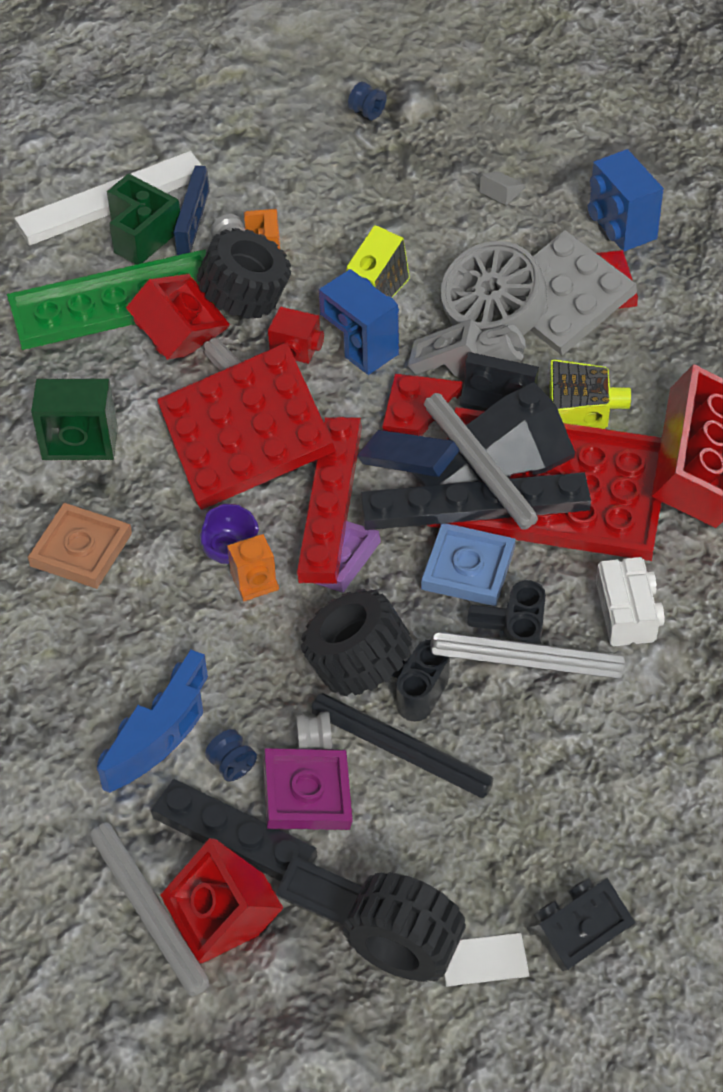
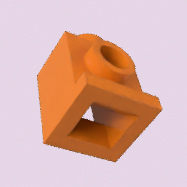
M264 534L227 545L230 574L243 602L279 590L276 580L274 555Z

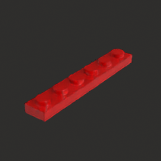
M325 417L324 424L336 451L317 459L297 569L299 583L337 584L362 431L361 417Z

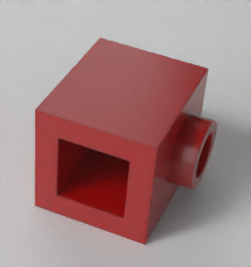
M280 306L268 329L269 350L287 342L295 360L309 364L315 351L319 352L324 341V331L320 330L319 315Z

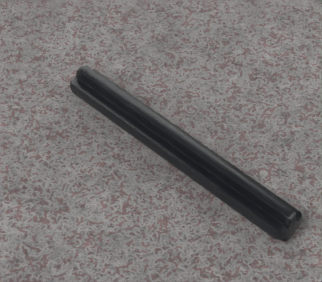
M325 693L318 694L312 703L313 715L318 716L320 712L329 711L331 724L480 798H485L491 791L493 786V777Z

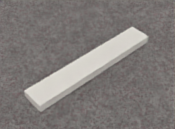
M189 151L133 172L131 175L168 193L188 185L194 166L202 165L193 153ZM123 177L15 217L16 227L30 246L110 215L107 190Z

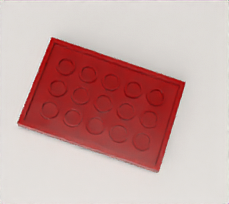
M455 407L454 412L467 425L485 411ZM563 423L575 450V458L542 474L532 475L531 471L513 474L511 479L585 472L591 497L590 511L537 515L538 520L536 524L531 525L526 530L521 529L512 517L446 523L515 538L518 541L627 558L642 557L646 561H652L662 503L652 497L662 437ZM432 524L427 526L440 528L441 524Z

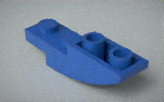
M190 650L184 661L178 662L175 665L170 677V683L164 692H159L156 695L151 710L137 705L130 718L126 717L121 722L116 740L110 749H105L102 752L97 763L102 790L111 793L147 773L164 760L194 728L204 713L200 692L208 678L204 654Z

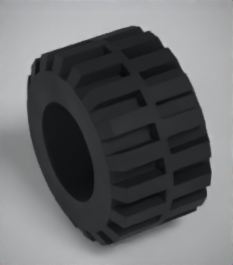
M232 228L231 231L226 229L221 231L220 234H216L210 242L198 270L197 281L200 282L199 288L201 292L206 293L205 298L209 302H214L216 304L215 307L225 310L233 316L240 315L246 319L252 316L257 319L262 318L263 314H270L275 309L291 276V264L286 259L287 255L285 252L278 249V245L274 241L266 239V236L258 235L247 229L245 231L239 228Z
M359 589L354 593L347 592L342 594L341 597L334 598L328 602V605L320 608L315 613L316 616L306 625L307 630L303 632L301 638L303 641L301 650L323 683L333 693L339 692L343 696H348L351 693L354 695L363 694L365 690L369 689L371 691L382 682H387L392 678L391 675L395 671H399L404 665L402 661L408 658L410 653L408 648L412 645V639L409 636L410 632L387 597L373 589L369 591Z
M379 872L375 873L374 876L370 875L364 882L343 925V934L347 938L349 945L360 956L377 968L400 978L427 982L437 981L445 975L465 931L466 924L464 923V915L459 911L460 908L433 886L407 875Z

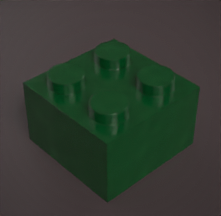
M36 379L31 413L42 460H114L118 425L110 379Z

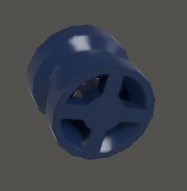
M361 81L352 89L348 98V107L356 113L362 112L364 117L369 120H375L385 108L387 95L378 88L373 90L370 84Z
M229 729L218 734L209 743L205 751V757L211 764L219 766V774L227 782H232L240 779L252 769L257 760V753L250 746L243 745V737L235 729Z

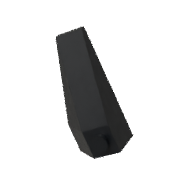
M535 382L503 397L466 425L509 479H511L513 474L531 471L532 475L542 474L575 458V450L556 404ZM458 452L439 477L412 473L422 486L483 481L460 452Z

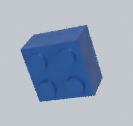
M628 149L594 161L592 177L590 178V202L588 203V212L592 220L600 224L606 231L608 238L614 241L623 252L656 240L658 238L664 188Z

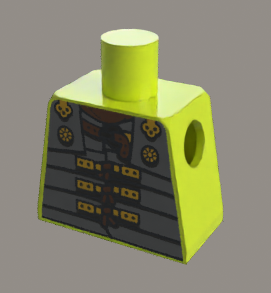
M374 225L349 262L346 271L349 269L353 270L362 278L368 279L383 294L393 297L410 279L404 238Z
M551 360L549 397L556 404L563 423L605 429L608 427L610 409H630L631 388L610 387L609 369L606 367Z

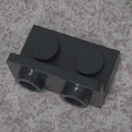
M469 352L465 361V387L460 397V407L486 411L503 397L533 382L538 386L539 367Z
M588 877L577 883L567 891L571 898L560 905L554 900L534 913L537 921L526 928L530 935L539 934L561 971L569 970L636 923L608 878L593 883Z

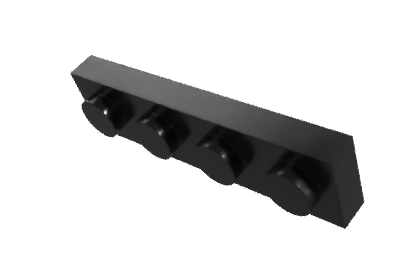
M174 778L151 809L153 819L203 844L209 838L216 839L260 872L280 882L293 855L310 863H313L317 857L316 847L279 829H267L266 823Z

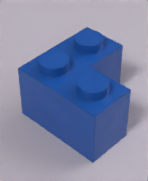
M351 269L319 289L320 315L344 332V353L346 359L364 373L370 375L399 355V308L392 297L383 294L368 279L362 278Z

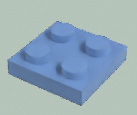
M441 524L421 580V590L496 606L515 550L516 539L456 525Z

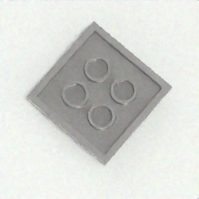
M564 230L533 256L538 262L546 281L547 301L541 318L530 331L563 356L637 293V285ZM529 279L521 284H531L532 280ZM528 296L514 297L524 302L526 301ZM511 306L507 312L511 315L517 309Z

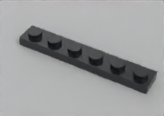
M585 472L509 479L534 509L536 515L590 511L591 497ZM483 481L361 492L365 530L511 518L510 514Z

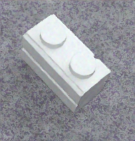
M642 557L627 558L621 562L618 559L601 561L597 567L596 586L610 645L623 646L630 645L632 642L636 644L652 643L657 640L658 628L664 625V609L661 602L655 603L653 595L656 594L657 590L654 572H647Z

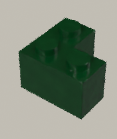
M129 173L107 190L111 216L109 224L114 253L136 265L144 263L174 237V230L180 214L179 199Z

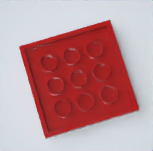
M287 342L157 399L192 492L201 510L336 451Z

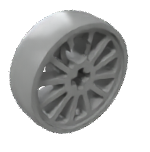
M490 241L469 248L451 263L442 281L441 299L444 311L452 326L472 319L482 332L504 325H514L525 335L536 325L544 312L547 301V286L538 262L526 249L511 242ZM488 268H492L490 273L486 271ZM529 279L532 280L531 284H521ZM474 286L471 288L472 292H465L469 287ZM514 296H528V297H527L526 301L523 302V301L517 299V298L514 297ZM511 306L517 309L516 312L509 316L506 313ZM470 308L465 315L460 314V312ZM484 310L482 322H475ZM493 315H502L503 318L501 320L492 322Z

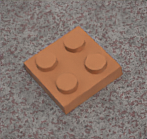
M63 503L29 554L30 567L98 589L132 534L131 525Z

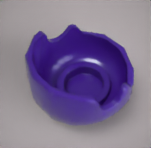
M222 504L212 508L207 512L200 532L202 551L208 558L220 564H229L227 545L258 536V523L252 513L240 505Z

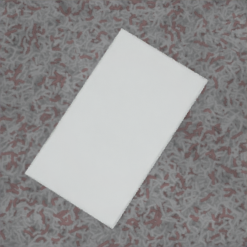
M516 933L460 940L445 973L446 986L530 977L522 934Z

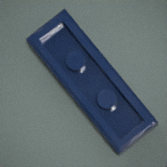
M195 165L174 230L177 255L190 253L193 248L210 192L208 169L206 166Z
M378 430L357 456L363 465L439 477L460 450L455 442L451 440Z

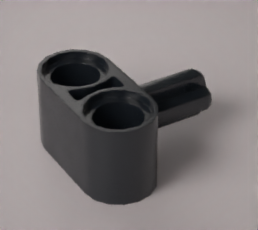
M520 581L511 589L507 608L471 605L468 609L467 624L475 628L504 630V637L509 641L541 645L546 599L545 590L542 585L535 581Z
M431 639L419 643L407 661H402L404 665L400 670L395 671L391 675L392 678L389 679L397 682V710L401 717L408 721L416 722L426 719L433 711L449 681L450 657L433 655L431 653Z

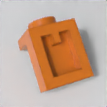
M277 209L245 211V229L251 230L258 235L266 236V239L274 241L278 245V249H280Z

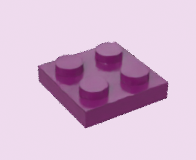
M265 748L263 770L267 829H351L353 818L346 750Z

